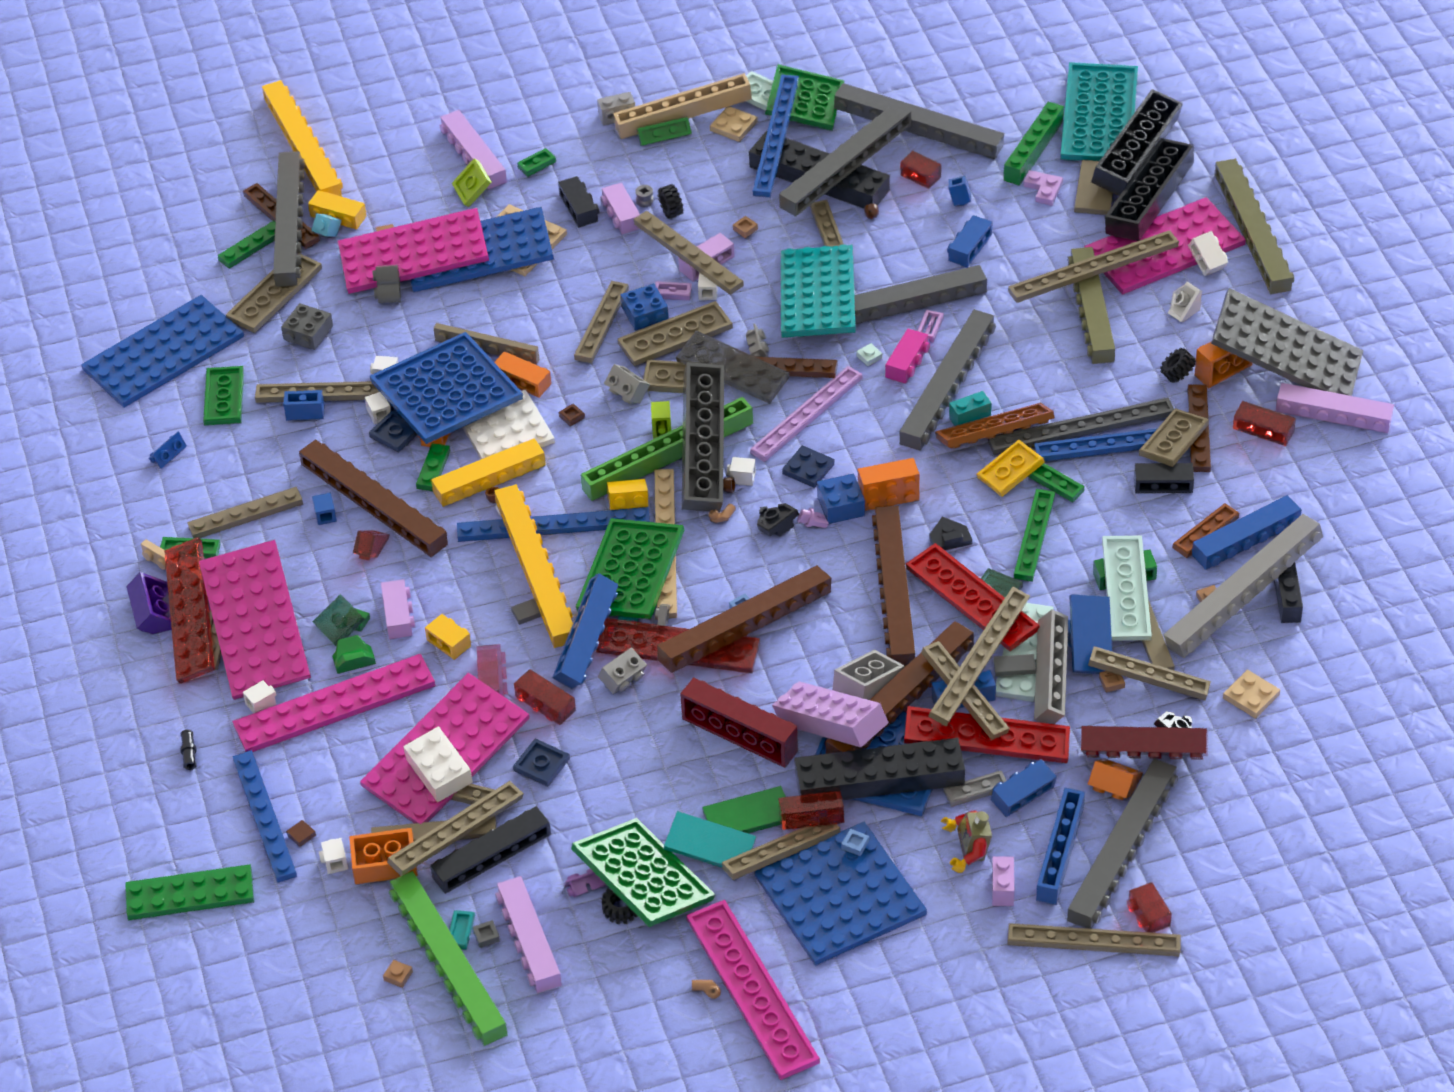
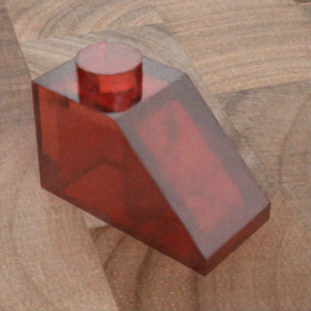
M358 530L353 553L358 554L359 558L363 560L378 557L390 534L375 530Z

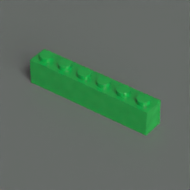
M1049 101L1046 103L1004 164L1003 181L1020 186L1029 170H1031L1062 125L1064 106Z

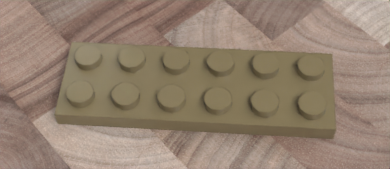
M299 253L301 255V265L298 267L301 270V278H298L296 286L276 287L273 269L226 314V317L234 324L256 333L322 269V264Z
M714 301L618 338V345L633 366H637L647 362V360L658 358L733 329V323L719 304Z

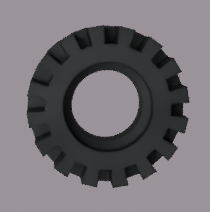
M673 184L661 187L657 191L658 200L661 204L660 207L668 219L682 215L684 211L680 193L677 192L678 189Z
M1185 348L1176 349L1174 353L1171 352L1170 356L1166 357V361H1163L1162 366H1160L1161 373L1172 383H1175V381L1179 382L1180 379L1183 380L1184 376H1188V372L1193 370L1192 367H1195V358Z
M607 888L606 893L602 895V910L605 918H609L612 923L616 920V924H620V921L627 924L628 919L632 922L634 917L637 918V915L628 906L615 907L613 904L621 899L612 890Z

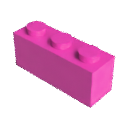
M909 328L906 330L885 364V378L906 384L909 378L913 377L916 366L921 364L924 353L929 351L928 334Z

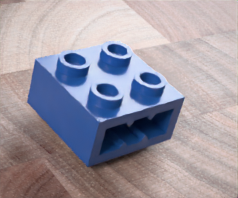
M655 284L620 294L621 307L634 330L669 319L668 306Z

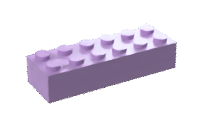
M800 681L794 684L788 692L780 696L772 705L777 717L792 722L799 730L858 747L866 744L889 723L880 703Z

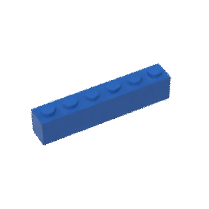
M1286 495L1194 541L1192 556L1205 570L1217 566L1219 563L1233 558L1236 554L1249 550L1252 546L1280 534L1301 516L1302 509Z
M599 573L589 580L552 676L553 679L571 689L582 685L586 679L585 672L592 663V653L599 645L598 637L605 629V619L610 615L611 603L614 602L618 594L616 592L618 584Z
M1064 788L1037 883L1036 901L1054 905L1058 903L1084 810L1085 791Z

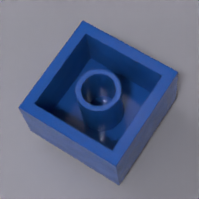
M854 473L817 481V498L829 524L865 516V500Z

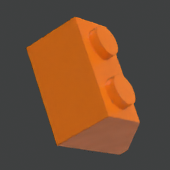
M1105 758L1095 761L1088 785L1093 786L1094 791L1100 793L1107 791L1112 793V797L1124 800V798L1132 796L1143 772Z

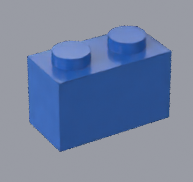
M322 390L284 392L283 406L286 420L324 419L325 405Z

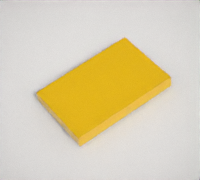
M1017 440L976 475L978 479L1003 497L1044 464L1045 461L1043 457L1030 447Z

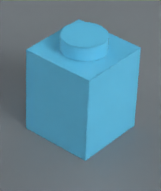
M316 214L311 231L324 236L337 237L341 220L327 214Z

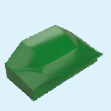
M359 635L337 641L336 651L332 655L337 674L376 664L371 646L366 644Z

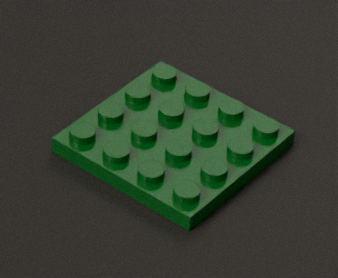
M777 64L765 115H772L781 75L799 76V83L789 121L833 131L837 109H834V96L841 84L844 83V80Z

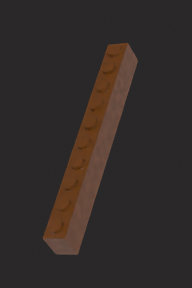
M315 439L299 451L301 465L428 556L433 557L448 545L447 532L443 527L437 526L429 517L420 514L416 508H412L402 498L399 499L392 491L382 487L378 481L368 477L364 471L358 470L351 462L344 460L337 452L334 453L326 444L320 443Z
M899 506L875 507V515H872V527L876 526V529H873L874 541H878V544H875V555H879V558H876L877 570H881V573H878V583L883 586V588H880V600L884 599V602L881 603L882 614H886V617L883 618V629H887V633H884L885 645L889 644V648H886V656L906 667L915 658V646Z
M816 565L657 645L658 661L671 673L682 669L708 654L831 593V577Z
M954 621L930 644L939 641L955 662L958 663L961 657L974 646V632ZM922 653L917 655L870 699V701L881 704L889 723L862 747L828 738L825 741L826 754L866 749L875 737L880 736L889 724H893L902 712L907 711V706L918 700L926 689L932 687V683L936 682L940 676Z

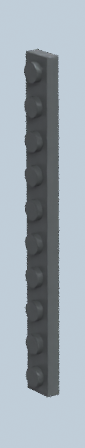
M1169 398L1017 430L1008 434H999L994 438L988 439V443L993 455L1003 453L1017 440L1022 441L1028 447H1034V443L1066 440L1166 418L1174 408Z

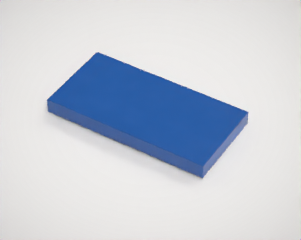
M1071 594L1069 596L1072 672L1099 674L1105 670L1088 666L1094 646L1112 652L1110 597Z

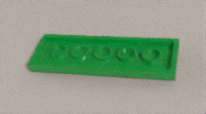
M251 864L125 882L128 921L254 903Z

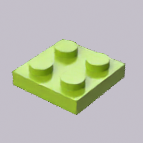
M474 158L452 182V185L463 204L470 207L492 182L479 160Z

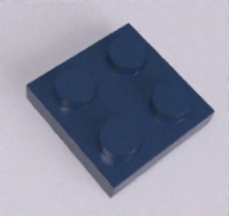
M394 410L369 431L370 438L398 453L418 435L402 416Z
M802 445L782 468V474L815 488L817 481H821L834 466L835 459Z
M535 738L513 765V771L548 787L569 761L570 755Z

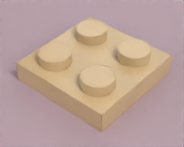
M728 106L710 125V131L740 142L758 122V117Z
M1247 669L1223 693V699L1256 719L1280 695V689Z

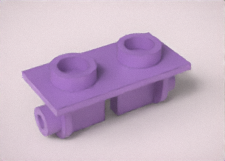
M588 869L585 874L579 875V873L567 877L564 888L569 886L567 889L569 897H577L588 892L587 884L590 885L592 891L604 887L606 884L591 869Z

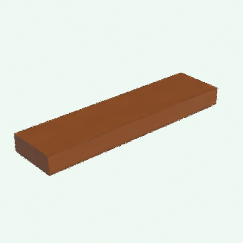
M1224 503L1175 541L1172 548L1188 558L1192 555L1194 541L1234 522L1239 518L1240 513Z

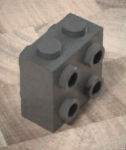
M299 303L281 326L283 340L315 350L332 329V316L329 312Z

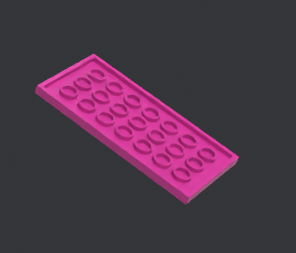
M1205 197L1156 217L1140 239L1143 240L1170 230L1179 241L1178 247L1104 272L1103 274L1123 295L1197 265L1188 247V244L1195 237L1212 231L1214 236L1218 238L1219 246L1225 253L1245 245L1246 239L1212 202ZM1110 235L1085 245L1084 248L1093 247L1094 256L1137 241Z
M477 208L338 240L348 294L376 288L377 281H373V270H376V266L398 264L401 282L489 261Z
M271 540L199 561L233 699L243 698L245 690L261 681H264L268 686L271 685L273 688L311 678L276 541Z
M467 673L360 781V785L411 822L419 824L429 822L452 798L453 794L437 803L406 760L403 746L439 726L468 765L473 777L530 719L529 713L470 673Z

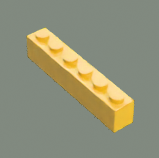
M535 438L431 479L433 493L442 507L545 466L544 451Z

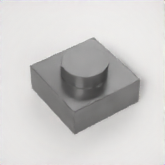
M661 604L659 608H656L655 620H658L657 625L666 626L668 624L669 604Z

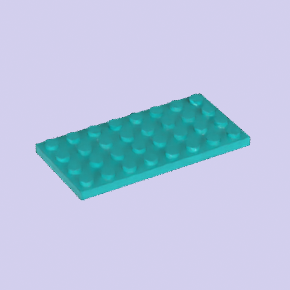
M1069 62L1060 159L1100 161L1135 113L1138 66Z
M843 244L840 246L781 250L782 338L856 333L853 245Z

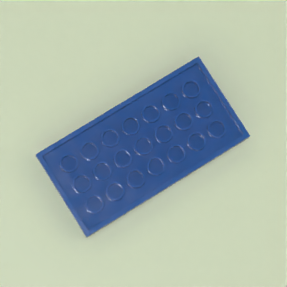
M542 206L481 220L489 261L411 279L413 292L554 260Z
M199 295L82 363L81 366L83 371L125 408L244 337V332L203 295Z

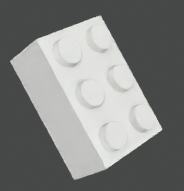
M439 726L403 746L406 760L437 803L473 783L470 768Z

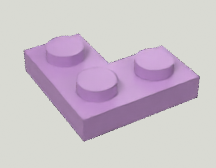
M1029 170L1024 180V187L1038 190L1035 202L1053 205L1063 184V177Z

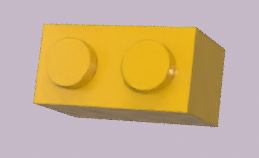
M645 479L607 482V499L610 510L648 507V489Z
M443 614L439 615L425 627L427 641L453 660L471 647L468 630L461 628L453 619L447 618Z

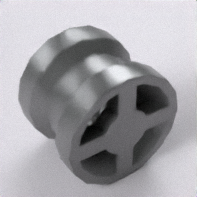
M649 185L638 186L635 190L637 205L640 207L651 206L654 202L652 187Z

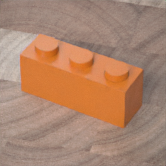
M503 352L494 362L520 390H526L529 394L538 398L551 385L550 371L530 361Z

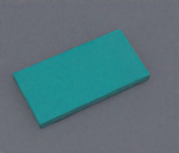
M677 811L665 841L664 850L722 868L723 861L753 849L756 836Z

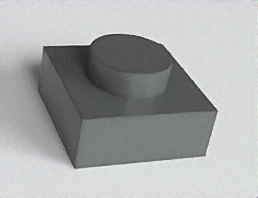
M493 920L473 927V932L480 948L500 941Z

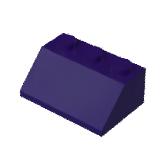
M139 572L126 586L136 628L150 634L180 628L182 622L172 584Z

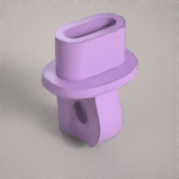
M809 508V510L802 509L797 518V522L804 523L806 527L813 525L827 528L829 524L825 516L819 512H814L813 508Z

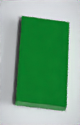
M243 366L206 368L204 426L242 423Z
M781 786L702 807L707 821L745 833H752L794 821L793 813Z

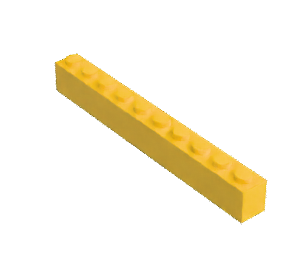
M281 80L263 85L264 100L293 152L300 151L301 158H304V171L315 191L319 190L342 197V181L337 179V173L334 168H331L329 158H325V152L322 147H319L317 137H313V131L310 126H307L306 118L302 116L300 107L296 106L294 97L290 96L288 86H284Z
M517 484L494 490L497 507L539 608L554 648L564 646L573 624L571 620L573 618L570 607L565 605L567 601L564 592L560 593L559 589L561 586L558 577L554 578L553 564L547 561L549 556L546 548L541 546L543 545L540 533L536 534L537 526L535 520L530 519L531 511L529 506L524 504V493L519 491Z

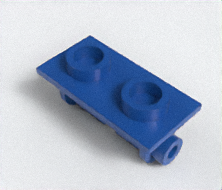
M177 431L157 450L150 453V462H157L160 469H162L186 448L187 445L180 432Z

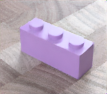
M622 182L602 188L600 200L602 205L606 206L608 216L613 218L615 228H618L621 234L639 230L640 228L634 225L633 219L639 216L640 213Z
M721 233L696 246L721 265L735 257L734 243ZM678 258L679 271L693 282L699 279V272Z
M404 579L382 582L381 587L389 639L413 636L412 628L415 627L414 616L409 615V613H413L412 601H407V599L411 598L410 588L405 587Z

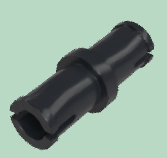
M183 730L180 733L182 741L180 752L183 755V768L192 770L196 768L195 753L197 752L194 745V734L191 730Z

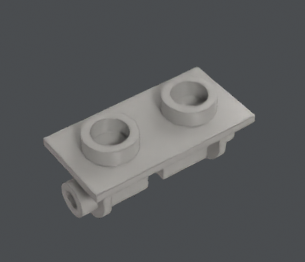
M754 323V330H749L746 334L750 354L755 357H768L769 347L764 341L766 339L765 333L762 329H758Z

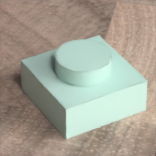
M872 343L856 351L857 357L866 366H870L882 359V352Z

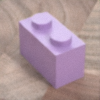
M993 857L992 906H1014V857Z

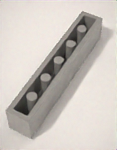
M1051 609L1038 620L1040 628L1037 633L1034 720L1041 723L1055 724L1065 716L1068 616Z

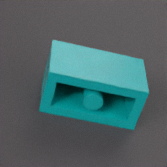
M984 391L949 403V419L956 426L991 416L992 402Z

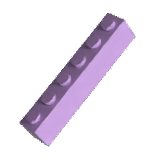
M460 110L441 116L440 130L442 134H446L449 143L455 146L457 153L462 155L465 164H469L474 158L481 163L492 182L487 189L489 190L507 183L505 168Z
M1281 383L1276 402V412L1384 433L1389 432L1394 404Z
M519 876L497 883L498 892L495 893L498 905H503V909H501L504 920H508L510 923L508 925L510 936H515L516 941H514L517 953H521L523 956L521 957L523 969H528L529 971L527 978L530 986H534L537 993L562 986L559 969L522 877Z

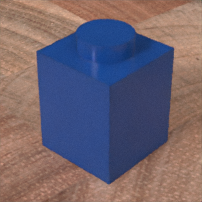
M966 175L949 179L948 189L953 205L964 206L971 202V191Z
M331 492L312 496L318 525L337 522Z

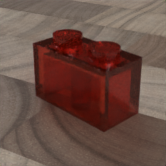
M912 151L900 162V175L930 189L941 178V164Z
M1152 882L1129 890L1127 906L1131 912L1135 913L1138 925L1141 928H1144L1146 932L1153 933L1171 926L1172 913Z

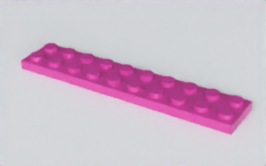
M420 653L232 722L245 752L251 750L255 752L435 687L436 685Z
M722 900L686 915L687 922L780 1080L820 1064L819 1056L727 902Z

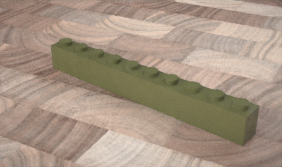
M1236 158L1216 162L1214 174L1243 237L1246 239V244L1270 295L1291 291L1292 283H1294V274L1289 271L1288 262L1283 258V252L1277 245L1276 236H1273L1271 233V226L1266 222L1265 213L1260 210L1259 201L1255 199L1254 190L1250 188L1248 178L1243 174L1242 165H1239Z

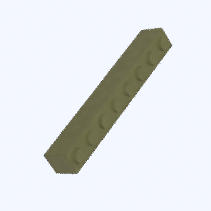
M1093 247L1071 249V256H1068V265L1094 257ZM1099 275L1073 283V291L1077 292L1076 304L1080 305L1078 308L1079 318H1083L1081 320L1082 331L1086 332L1084 333V342L1088 344V357H1091L1092 364L1115 362V345Z

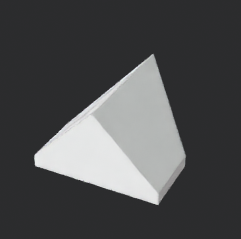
M1186 282L1183 286L1173 291L1168 314L1182 323L1189 319L1201 308L1202 291L1191 283Z

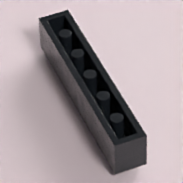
M537 806L526 810L514 819H510L478 839L472 840L462 848L456 849L444 858L436 860L430 865L432 878L446 894L550 836V822Z

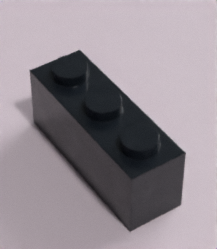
M578 176L559 181V196L578 228L598 222L599 207L593 203L592 195L587 192L585 183L581 182Z
M1135 463V493H1193V463H1176L1173 467L1163 463Z
M1294 562L1291 567H1288L1274 580L1281 623H1300L1302 619L1303 604L1296 564Z

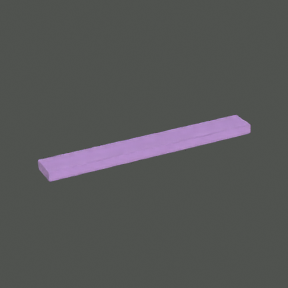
M847 366L750 448V454L763 462L767 461L862 379V374Z

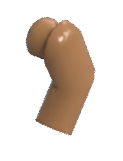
M728 504L723 512L718 513L716 509L711 510L708 516L713 523L724 522L731 517L736 508L733 504Z
M692 980V991H704L712 999L720 996L721 990L713 980Z

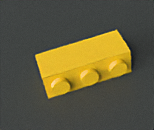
M317 190L308 203L310 217L315 218L316 214H327L340 219V225L356 230L367 217L365 203Z

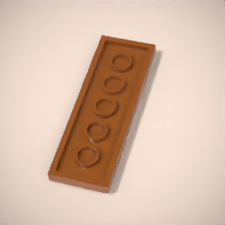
M1040 402L935 431L936 439L948 448H958L961 446L960 444L976 443L981 438L990 439L996 437V434L1012 433L1014 429L1030 428L1032 424H1045L1050 419H1054L1055 416L1053 410Z

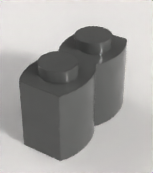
M398 264L376 266V270H373V281H377V288H374L375 299H378V303L401 302Z

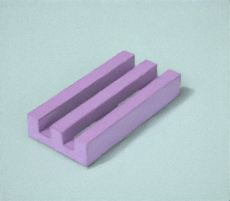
M656 281L655 286L663 299L690 300L692 283Z
M926 310L918 331L923 333L929 315H932L925 334H928V339L934 343L943 321L944 313ZM936 317H938V319H937V321H936V324H935V326H934V328H933V331H932V333L930 334V331H931V329H932V327H933V324H934V322H935V319H936Z

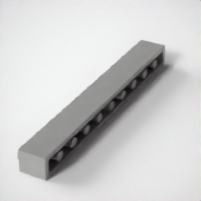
M1304 514L1298 517L1164 633L1167 648L1183 658L1193 652L1196 647L1207 640L1212 633L1222 627L1227 620L1234 616L1323 538L1320 523Z

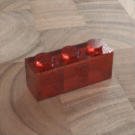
M1242 401L1234 415L1233 429L1287 446L1295 431L1296 418Z
M531 669L514 683L516 698L530 705L534 711H539L545 715L550 721L561 725L576 711L575 698Z
M840 791L778 798L782 830L844 823V806Z

